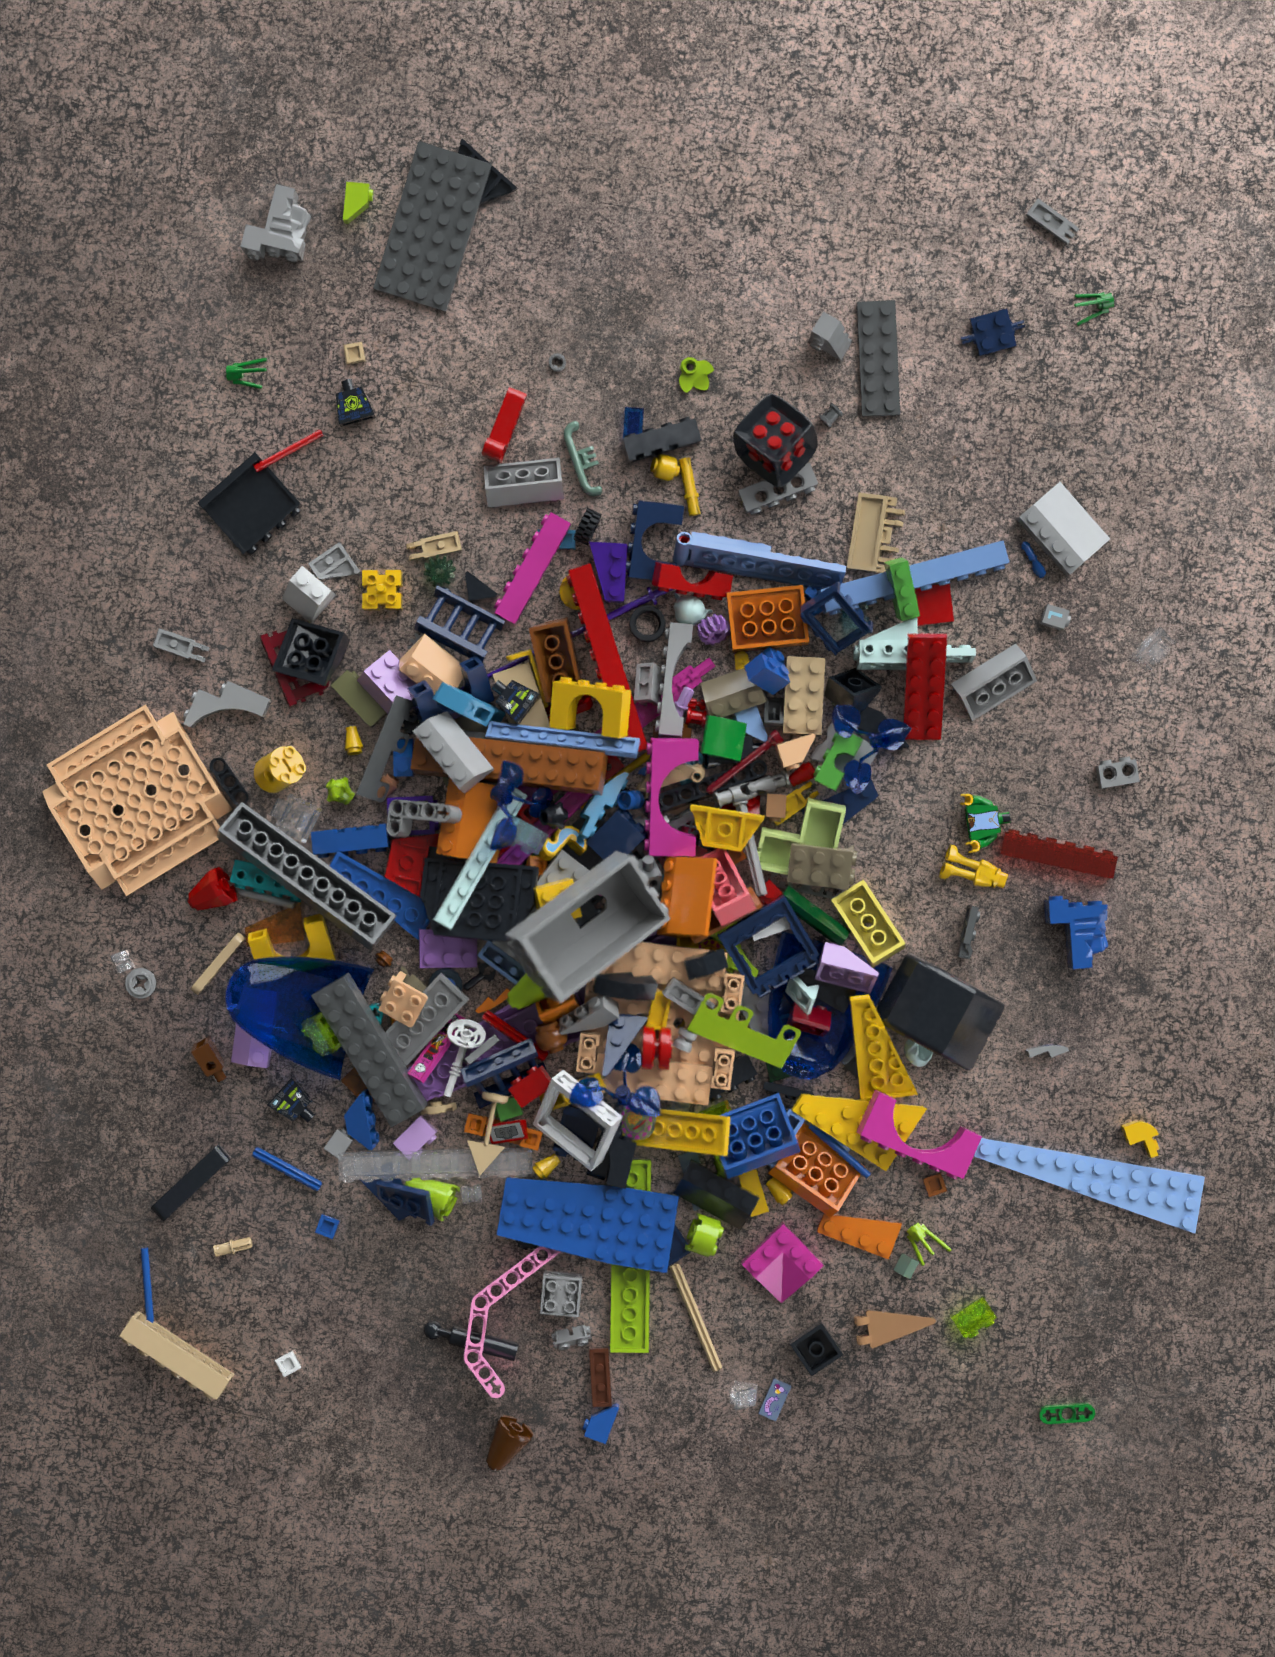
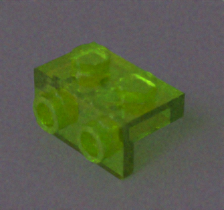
M983 1296L950 1316L963 1337H969V1339L979 1333L978 1330L982 1327L988 1328L995 1323L994 1320L997 1318Z

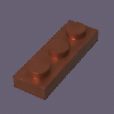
M589 1348L593 1407L612 1406L609 1348Z

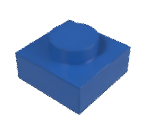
M322 1214L315 1233L333 1239L340 1220Z

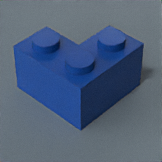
M772 647L765 649L745 665L748 680L772 695L777 693L790 683L789 671L784 663V655Z

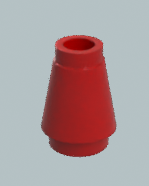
M810 761L807 763L803 762L789 776L792 786L795 787L813 779L815 768Z

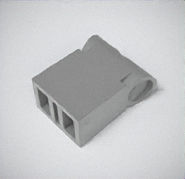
M836 718L832 720L826 730L827 739L816 746L809 759L824 763L823 755L827 748H832L834 744L832 739L837 731L840 732L841 729L848 731ZM863 740L854 758L846 754L840 755L835 760V767L843 772L845 776L859 784L880 749Z

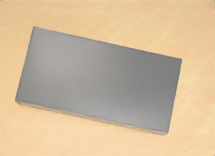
M494 1034L463 1061L467 1065L473 1063L499 1041L497 1036Z

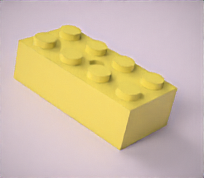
M864 879L831 899L832 907L845 927L851 931L852 938L872 968L905 948L904 940ZM865 923H870L872 926L866 927L864 925Z

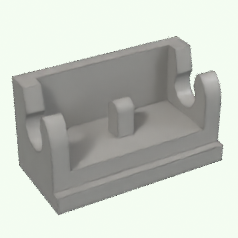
M654 662L636 665L634 701L644 706H647V703L658 706V702H661L659 689L660 683H662V668Z

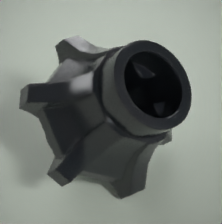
M550 802L546 809L540 811L539 820L542 825L550 826L553 830L556 827L560 830L565 828L564 823L568 819V811L563 808L562 802L557 804Z

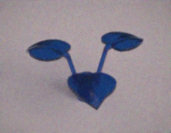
M837 705L832 715L833 727L837 734L841 737L849 738L854 731L857 734L869 736V743L874 748L871 752L860 758L859 762L857 760H850L843 770L845 782L853 793L859 794L868 785L872 774L871 766L868 763H863V761L874 753H878L879 749L886 748L890 751L899 749L911 728L902 721L885 719L878 726V734L860 731L856 729L861 722L859 711L851 705Z
M502 761L498 785L494 786L490 792L491 799L497 801L496 805L507 816V818L500 820L496 826L490 845L491 850L510 846L517 835V826L513 824V818L503 805L510 804L513 799L531 805L529 814L534 818H539L540 811L546 809L549 803L553 802L554 798L552 791L547 787L538 788L532 796V801L513 796L514 788H518L523 782L524 772L518 764L511 761Z
M633 1043L630 1044L623 1057L614 1066V1070L623 1071V1085L619 1086L615 1093L604 1086L600 1087L598 1079L593 1077L581 1079L570 1093V1104L585 1108L599 1105L603 1100V1090L612 1096L613 1099H617L619 1105L627 1106L635 1114L642 1116L661 1115L659 1094L653 1087L641 1086L635 1093L631 1092L630 1088L627 1087L626 1072L636 1073L642 1066V1054L640 1049Z

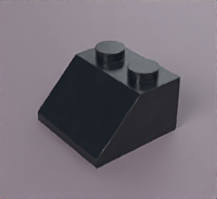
M857 668L828 677L824 697L841 708L845 713L853 715L864 711L881 691L882 686L860 670H857Z

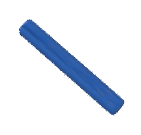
M256 1147L252 1153L254 1158L315 1191H318L322 1185L320 1180L259 1147Z

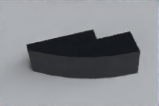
M632 972L598 974L595 976L592 991L596 994L619 999L654 1000L658 983L652 975L634 977Z

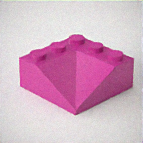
M783 1222L741 1261L742 1265L780 1303H783L824 1266Z

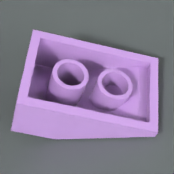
M825 942L818 960L819 964L817 965L814 980L871 993L878 977V972L845 947L839 946L836 943Z

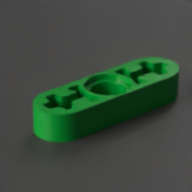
M1089 1403L1045 1405L1040 1408L1038 1415L1045 1424L1089 1422L1095 1417V1409ZM1086 1407L1091 1411V1413H1088V1417H1085L1084 1414H1077L1078 1418H1076L1074 1408H1077L1078 1412L1084 1411ZM1066 1408L1072 1410V1416L1068 1419L1062 1417V1411ZM1055 1409H1058L1059 1419H1057L1056 1415L1050 1416L1048 1420L1043 1416V1414H1046V1410H1049L1050 1413H1056Z

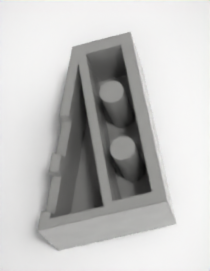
M823 311L811 332L808 342L811 343L810 346L818 351L822 349L835 358L842 360L853 341L848 338V333H843L845 328L842 323Z

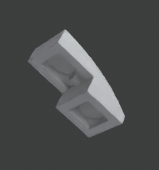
M1050 1044L1025 1049L1030 1058L1047 1052L1048 1057L1052 1058L1069 1051L1066 1046Z

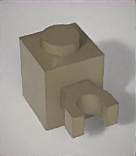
M404 966L400 968L407 974L403 981L404 983L420 992H423L428 987L416 974L410 977L408 970Z

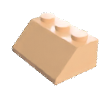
M426 634L399 660V670L416 684L425 680L432 688L434 695L442 682L458 688L464 678L459 665L461 662Z
M815 734L791 740L775 747L781 769L786 768V771H791L800 767L799 764L803 762L815 739Z

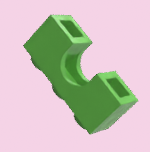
M901 557L884 562L887 579L894 591L895 598L892 601L896 618L905 621L919 617L920 613L908 560Z
M844 729L835 733L832 742H834L832 748H827L823 755V759H825L823 765H818L814 772L816 782L835 792L845 776L843 772L836 769V758L843 754L854 758L863 742V739Z

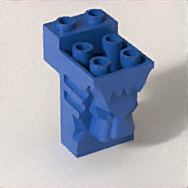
M1049 896V900H1044L1045 923H1065L1068 968H1093L1092 954L1103 952L1105 948H1108L1105 936L1108 905L1102 904V901H1087L1088 905H1083V902L1068 903V899H1063V896Z

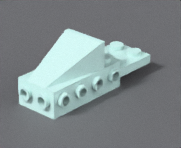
M917 617L906 620L864 640H859L858 645H855L853 650V661H857V670H906L908 634H918ZM947 645L946 663H972L976 656V648H971L970 645H960L959 648H952L951 645Z

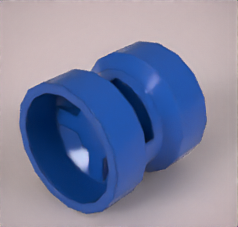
M638 790L621 791L617 797V804L622 810L640 809L644 804V796Z

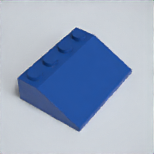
M779 1093L720 1115L730 1117L727 1156H720L728 1179L801 1152Z

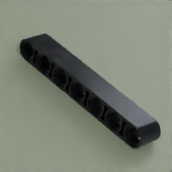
M762 760L751 762L740 771L746 776L744 780H738L733 776L727 781L728 784L726 786L719 787L714 792L727 791L730 787L750 781L755 782L761 777H765L767 772L766 763ZM755 766H761L764 772L761 774H756L753 771V768ZM729 770L703 778L700 782H692L660 793L659 808L661 814L712 797L713 793H702L699 790V786L703 784L711 785ZM689 791L691 798L683 799L681 793ZM649 797L644 799V804L641 807V811L646 817H648V812H645L644 807L645 801H649ZM670 797L673 799V804L667 806L663 803V799Z

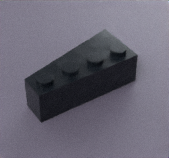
M689 416L679 419L680 423L672 425V422H668L655 430L652 427L643 430V433L637 435L632 433L624 436L621 444L627 464L701 442L702 439L696 419H690Z

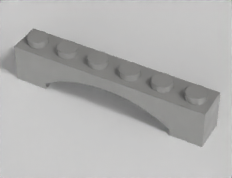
M670 622V628H666L665 639L668 640V647L664 646L663 658L667 659L666 665H662L661 676L665 678L664 684L660 683L659 695H663L662 702H658L657 713L661 714L660 721L656 720L655 732H659L658 738H682L684 717L679 716L674 704L672 679L675 667L686 648H691L693 624Z

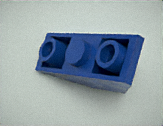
M364 1089L345 1113L344 1118L347 1134L368 1150H373L379 1142V1133L375 1128L376 1116L372 1112L371 1107L373 1104L372 1096L369 1095L368 1089Z

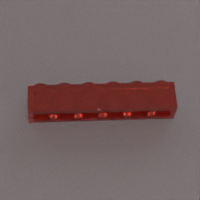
M1009 829L1008 832L1004 831L1002 834L998 853L1000 855L1108 879L1114 878L1118 856H1114L1113 851L1102 849V853L1094 851L1095 847L1084 845L1083 848H1078L1076 843L1065 841L1064 844L1057 843L1058 839L1046 837V840L1038 839L1039 835L1027 833V836L1020 835V831Z

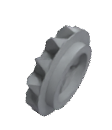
M136 968L127 975L125 986L131 996L142 999L150 996L155 991L157 982L151 971L145 968ZM138 978L141 980L148 979L144 983L145 989L141 986L134 988L138 984Z

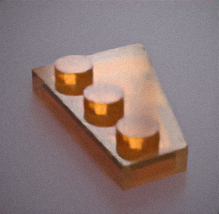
M301 902L295 904L293 909L287 908L245 927L247 947H250L248 933L267 928L272 944L304 941Z

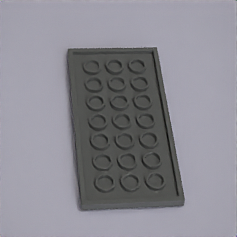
M418 141L373 289L447 312L492 164Z

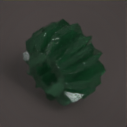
M437 554L436 560L430 557L429 563L424 564V568L427 570L423 571V574L428 576L426 581H433L434 587L437 583H440V587H444V582L449 585L451 584L450 579L455 578L453 572L456 571V567L452 566V560L446 562V555L440 559V556ZM436 569H443V573H436Z

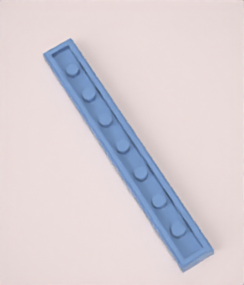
M489 721L485 739L604 752L606 755L630 758L637 757L640 745V738H613L601 736L602 734L493 721Z

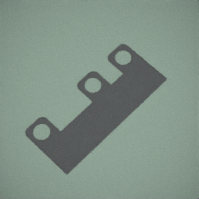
M398 695L395 696L356 795L378 802L385 800L390 786L387 783L381 782L380 779L391 751L393 750L398 753L405 751L409 735L400 732L404 720L414 723L418 719L417 715L414 718H410V710L414 707L411 700ZM401 737H404L406 740L405 745L399 749L397 742ZM384 786L386 792L382 798H378L377 792L380 787Z

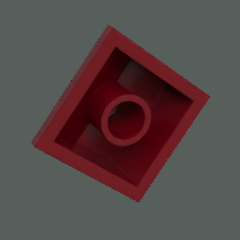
M794 1002L791 1005L787 1025L806 1033L824 1037L830 1031L832 1012L827 1011L826 1007L816 1006V1008L812 1007L810 1014L807 1015Z

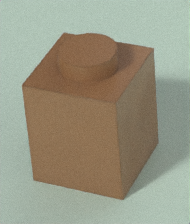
M767 794L765 817H769V821L781 822V818H785L787 795Z

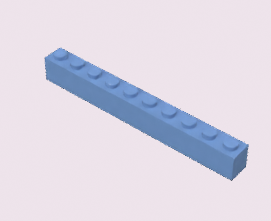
M999 541L909 565L914 589L920 588L921 591L931 589L933 584L939 583V586L950 584V580L957 578V581L968 579L970 574L975 573L976 576L986 574V570L993 569L994 572L1005 569L1004 565L1010 562L1004 541ZM886 572L842 583L840 586V592L844 597L850 595L852 598V606L855 609L859 608V604L866 603V606L876 604L877 599L884 598L887 601L895 598L893 587L887 579ZM827 588L820 589V590L818 591V594H820L821 592H823V591L826 590ZM834 598L821 606L823 614L829 613L830 616L841 613L840 609H842Z

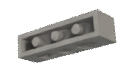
M807 463L793 478L799 479L802 485L799 488H795L792 486L791 481L783 486L784 493L781 495L775 494L773 491L775 486L766 480L738 490L745 513L754 515L761 512V508L765 506L772 508L779 505V501L783 499L790 501L797 498V494L801 492L808 494L815 491L818 482L811 464ZM762 492L766 495V500L759 502L756 500L755 495Z

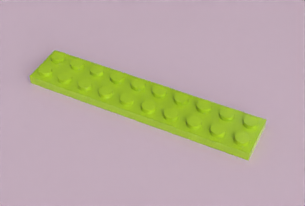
M651 1159L632 1160L626 1188L651 1191ZM611 1264L610 1352L649 1353L650 1270Z

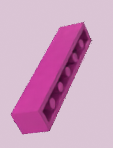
M552 512L549 516L547 514L541 521L542 529L540 532H535L531 540L534 542L530 549L527 548L522 555L523 563L521 566H516L512 574L515 576L512 582H507L503 590L505 592L502 599L499 598L494 606V609H496L495 614L515 625L572 525Z

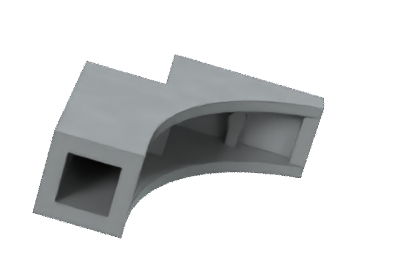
M227 681L226 684L223 683L219 694H221L220 698L198 689V692H194L190 700L192 702L190 710L187 709L183 715V720H185L183 724L194 728L197 723L207 716L225 710H243L265 718L272 700Z

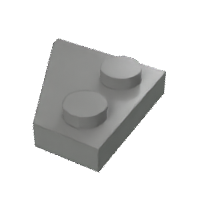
M340 542L308 563L319 580L361 573Z

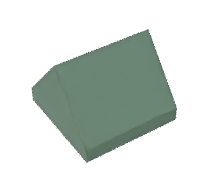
M902 1253L893 1270L911 1279L919 1261Z

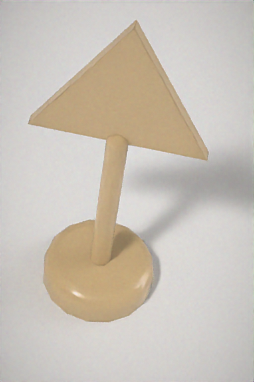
M482 1092V1098L492 1102L484 1143L467 1140L479 1175L486 1170L505 1148L489 1144L496 1103H507L509 1096Z

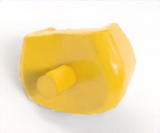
M740 651L734 655L735 669L745 668V665L749 663L748 654Z

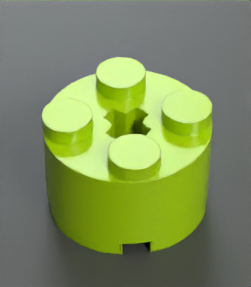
M697 1213L698 1219H693L686 1239H689L690 1242L689 1245L685 1244V1250L705 1257L714 1256L717 1250V1245H715L717 1238H721L724 1227H721L720 1220Z

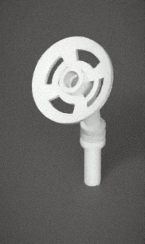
M457 1020L448 1027V1038L453 1044L459 1046L455 1063H452L453 1067L450 1068L452 1071H449L450 1077L443 1094L445 1096L451 1097L457 1077H460V1069L463 1068L462 1063L467 1048L478 1047L485 1041L486 1032L484 1028L472 1020ZM464 1026L474 1028L476 1031L472 1032L469 1029H464ZM457 1028L455 1035L453 1036L452 1032L454 1029Z

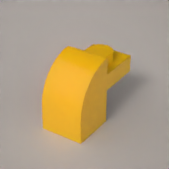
M1132 1121L1121 1125L1127 1144L1133 1145L1143 1141L1148 1157L1159 1156L1157 1150H1159L1156 1139H1152V1137L1159 1135V1133L1152 1125L1144 1121Z

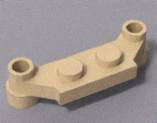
M683 763L666 776L661 787L685 779L700 782L705 776V767L699 763L694 765ZM646 774L644 780L637 784L636 790L646 792V782H649V774ZM642 793L644 799L648 798L649 793Z

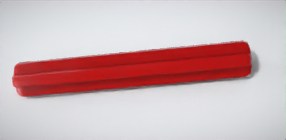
M489 1010L482 1016L484 1021L517 1044L529 1039ZM534 1043L536 1051L538 1053V1057L536 1058H538L541 1061H544L549 1053L547 1051H542L538 1047V1045Z

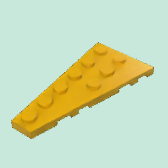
M869 994L850 997L860 1099L870 1101L875 1090L893 1098L918 1095Z

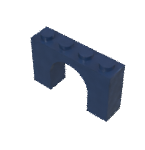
M637 500L636 504L633 503L632 515H635L634 523L630 524L629 534H632V541L628 542L627 553H630L629 561H626L628 577L653 580L656 562L677 566V563L649 558L643 551L641 541L645 530L655 523L682 525L683 505Z
M474 656L459 663L464 677L463 691L486 703L495 701L485 666L480 659ZM425 680L408 688L420 725L428 718L444 712H448L454 720L463 716L443 704L437 703L433 699L434 693L432 688Z

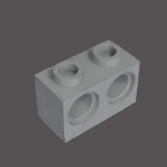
M1130 756L1119 758L1117 763H1112L1111 760L1100 761V765L1095 766L1099 789L1140 782L1136 759L1131 760ZM1125 765L1131 768L1129 776H1125L1122 773V768ZM1106 768L1112 771L1110 779H1106L1103 776V771Z

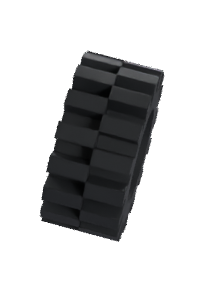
M587 508L573 539L588 546L602 514Z

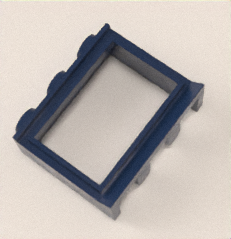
M839 581L801 605L800 614L802 621L810 625L814 635L818 638L820 637L826 649L832 651L835 656L866 634L873 633L872 620L866 622L863 611L860 608L856 610L852 606L850 595L844 597L840 592L841 584ZM833 598L858 627L837 642L812 614V612Z

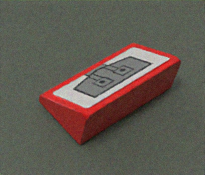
M526 1119L492 1124L491 1144L529 1139Z

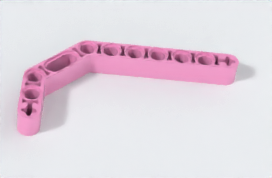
M539 1246L475 1295L472 1300L464 1361L493 1398L501 1397L504 1394L505 1386L482 1355L489 1307L561 1251ZM539 1250H545L548 1253V1258L545 1261H540L537 1258ZM526 1261L530 1262L533 1266L529 1273H525L521 1269L522 1264ZM510 1273L517 1276V1282L513 1285L506 1282V1276ZM494 1285H498L502 1289L501 1294L496 1297L490 1291ZM478 1297L485 1298L486 1306L484 1308H478L475 1305V1300ZM476 1316L481 1317L484 1322L481 1341L478 1344H474L470 1340L472 1321ZM470 1352L478 1354L479 1359L476 1363L468 1361L467 1356ZM481 1368L489 1369L490 1376L487 1379L479 1376ZM493 1376L496 1378V1380H493L496 1386L501 1385L499 1394L491 1392L493 1387L490 1383L488 1386L485 1385V1382L490 1381Z

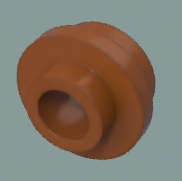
M381 950L380 953L375 954L377 958L375 961L383 968L392 965L393 959L385 951Z

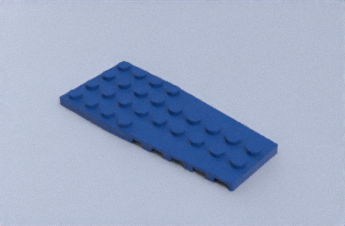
M506 1178L497 1235L608 1264L667 1273L679 1196L626 1187L624 1189L606 1185Z

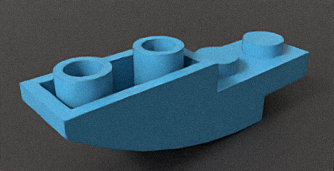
M444 682L441 683L433 697L434 700L484 726H488L489 721L501 722L506 714L503 710L474 698L471 694Z
M624 772L604 784L603 795H593L588 800L579 815L586 820L578 837L585 840L589 836L592 837L597 828L595 824L604 815L605 810L603 808L608 810L617 805L618 794L621 789L624 790L628 783L626 778L629 773Z

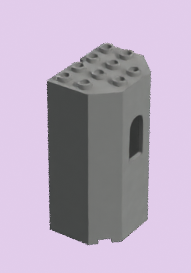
M617 851L506 934L513 954L529 978L539 987H543L541 991L546 997L559 1003L563 1002L670 920L667 914L669 912L667 907L658 900L657 897L659 895L653 887L649 888L647 885L649 879L638 868L639 863L634 856ZM602 895L606 900L605 909L580 928L571 913L593 896Z

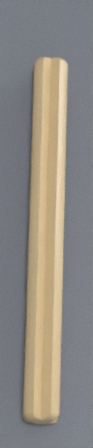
M675 1263L670 1266V1270L713 1372L722 1369V1365L679 1263Z

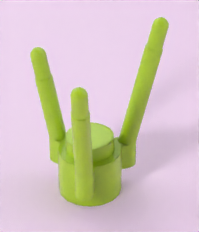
M917 1222L906 1231L908 1233L907 1238L911 1242L921 1266H924L925 1263L915 1241H921L932 1256L934 1255L933 1250L924 1240L925 1233L948 1252L951 1251V1248L930 1232L924 1224L920 1225Z

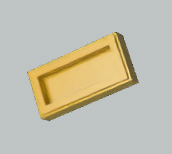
M656 990L655 999L651 1001L646 1027H654L658 1031L661 1027L666 1028L672 1001L664 996L663 991Z

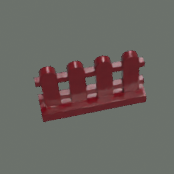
M287 630L281 633L273 631V636L269 637L268 633L259 638L272 668L277 658L274 648L278 647L280 650ZM274 672L289 709L295 707L298 700L301 703L306 702L305 697L315 693H319V696L323 695V690L329 686V681L326 686L312 682L300 686L298 678ZM293 682L295 689L291 690L289 686V683Z

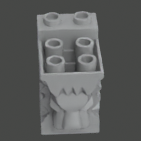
M276 184L265 229L246 224L240 247L245 255H247V258L252 260L264 259L265 253L268 252L267 255L278 258L281 255L285 256L286 260L297 262V260L303 261L306 245L304 239L311 215L305 208L298 205L299 196L294 188Z

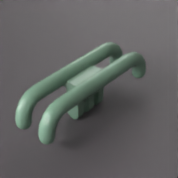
M573 421L564 429L563 434L566 447L583 492L589 496H599L602 494V487H591L584 473L585 469L599 465L598 460L590 462L591 459L597 457L596 453L587 454L594 450L593 446L576 451L571 436L573 432L579 429V422Z

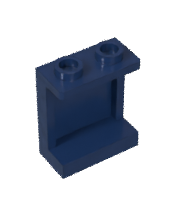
M619 808L586 843L605 860L616 851L628 855L648 833L641 823H637L632 818L633 816L628 810Z
M571 1105L565 1106L560 1124L593 1149L599 1127L594 1121L584 1115V1111L581 1108ZM554 1142L552 1150L556 1151V1155L566 1157L567 1154L570 1155Z

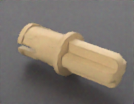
M247 1237L235 1241L231 1239L227 1243L213 1245L215 1257L230 1253L234 1255L238 1251L252 1248L253 1245L251 1238Z

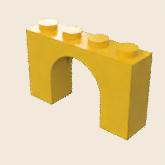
M561 677L560 680L553 682L550 728L574 729L578 702L584 695H590L599 701L603 710L601 736L613 738L627 737L631 690H626L621 685L607 687L606 683L599 682L593 685L589 684L588 680L573 682L572 678Z
M319 913L304 918V928L310 944L304 953L296 957H285L277 953L272 946L267 928L248 933V943L261 981H272L283 975L290 976L301 970L308 971L315 966H326L336 961L335 950L324 916Z

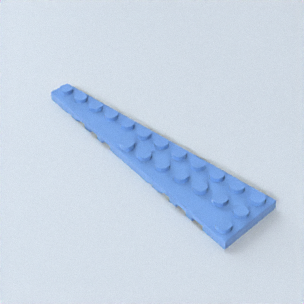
M981 1138L974 1157L1191 1233H1196L1204 1176Z

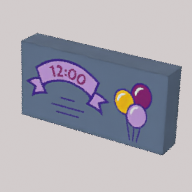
M773 1378L758 1414L776 1421L791 1389V1385Z

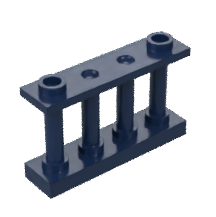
M437 585L434 592V597L437 598L427 617H418L414 630L426 634L429 638L469 659L477 656L484 663L488 653L484 648L495 629L502 631L505 620L499 615L491 614L453 594L448 588ZM446 602L453 606L454 609L445 625L440 627L433 621L443 603ZM463 611L470 615L471 618L462 634L456 635L450 630L460 612ZM480 620L488 624V627L478 644H473L467 639L477 621Z
M531 1038L460 1069L466 1086L474 1085L477 1089V1092L473 1094L479 1109L492 1104L491 1101H486L482 1098L483 1091L510 1096L512 1094L508 1089L512 1087L511 1082L518 1077L523 1079L528 1076L527 1071L536 1065L539 1068L543 1065L547 1071L544 1062L537 1065L534 1059L538 1057V1053ZM528 1062L530 1068L519 1072L517 1066ZM510 1069L513 1076L502 1080L499 1073ZM492 1077L495 1084L484 1088L481 1081Z

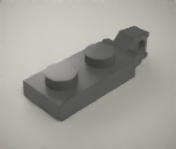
M967 906L959 940L958 957L970 959L972 955L971 941H974L976 936L974 927L975 923H978L980 919L979 907Z

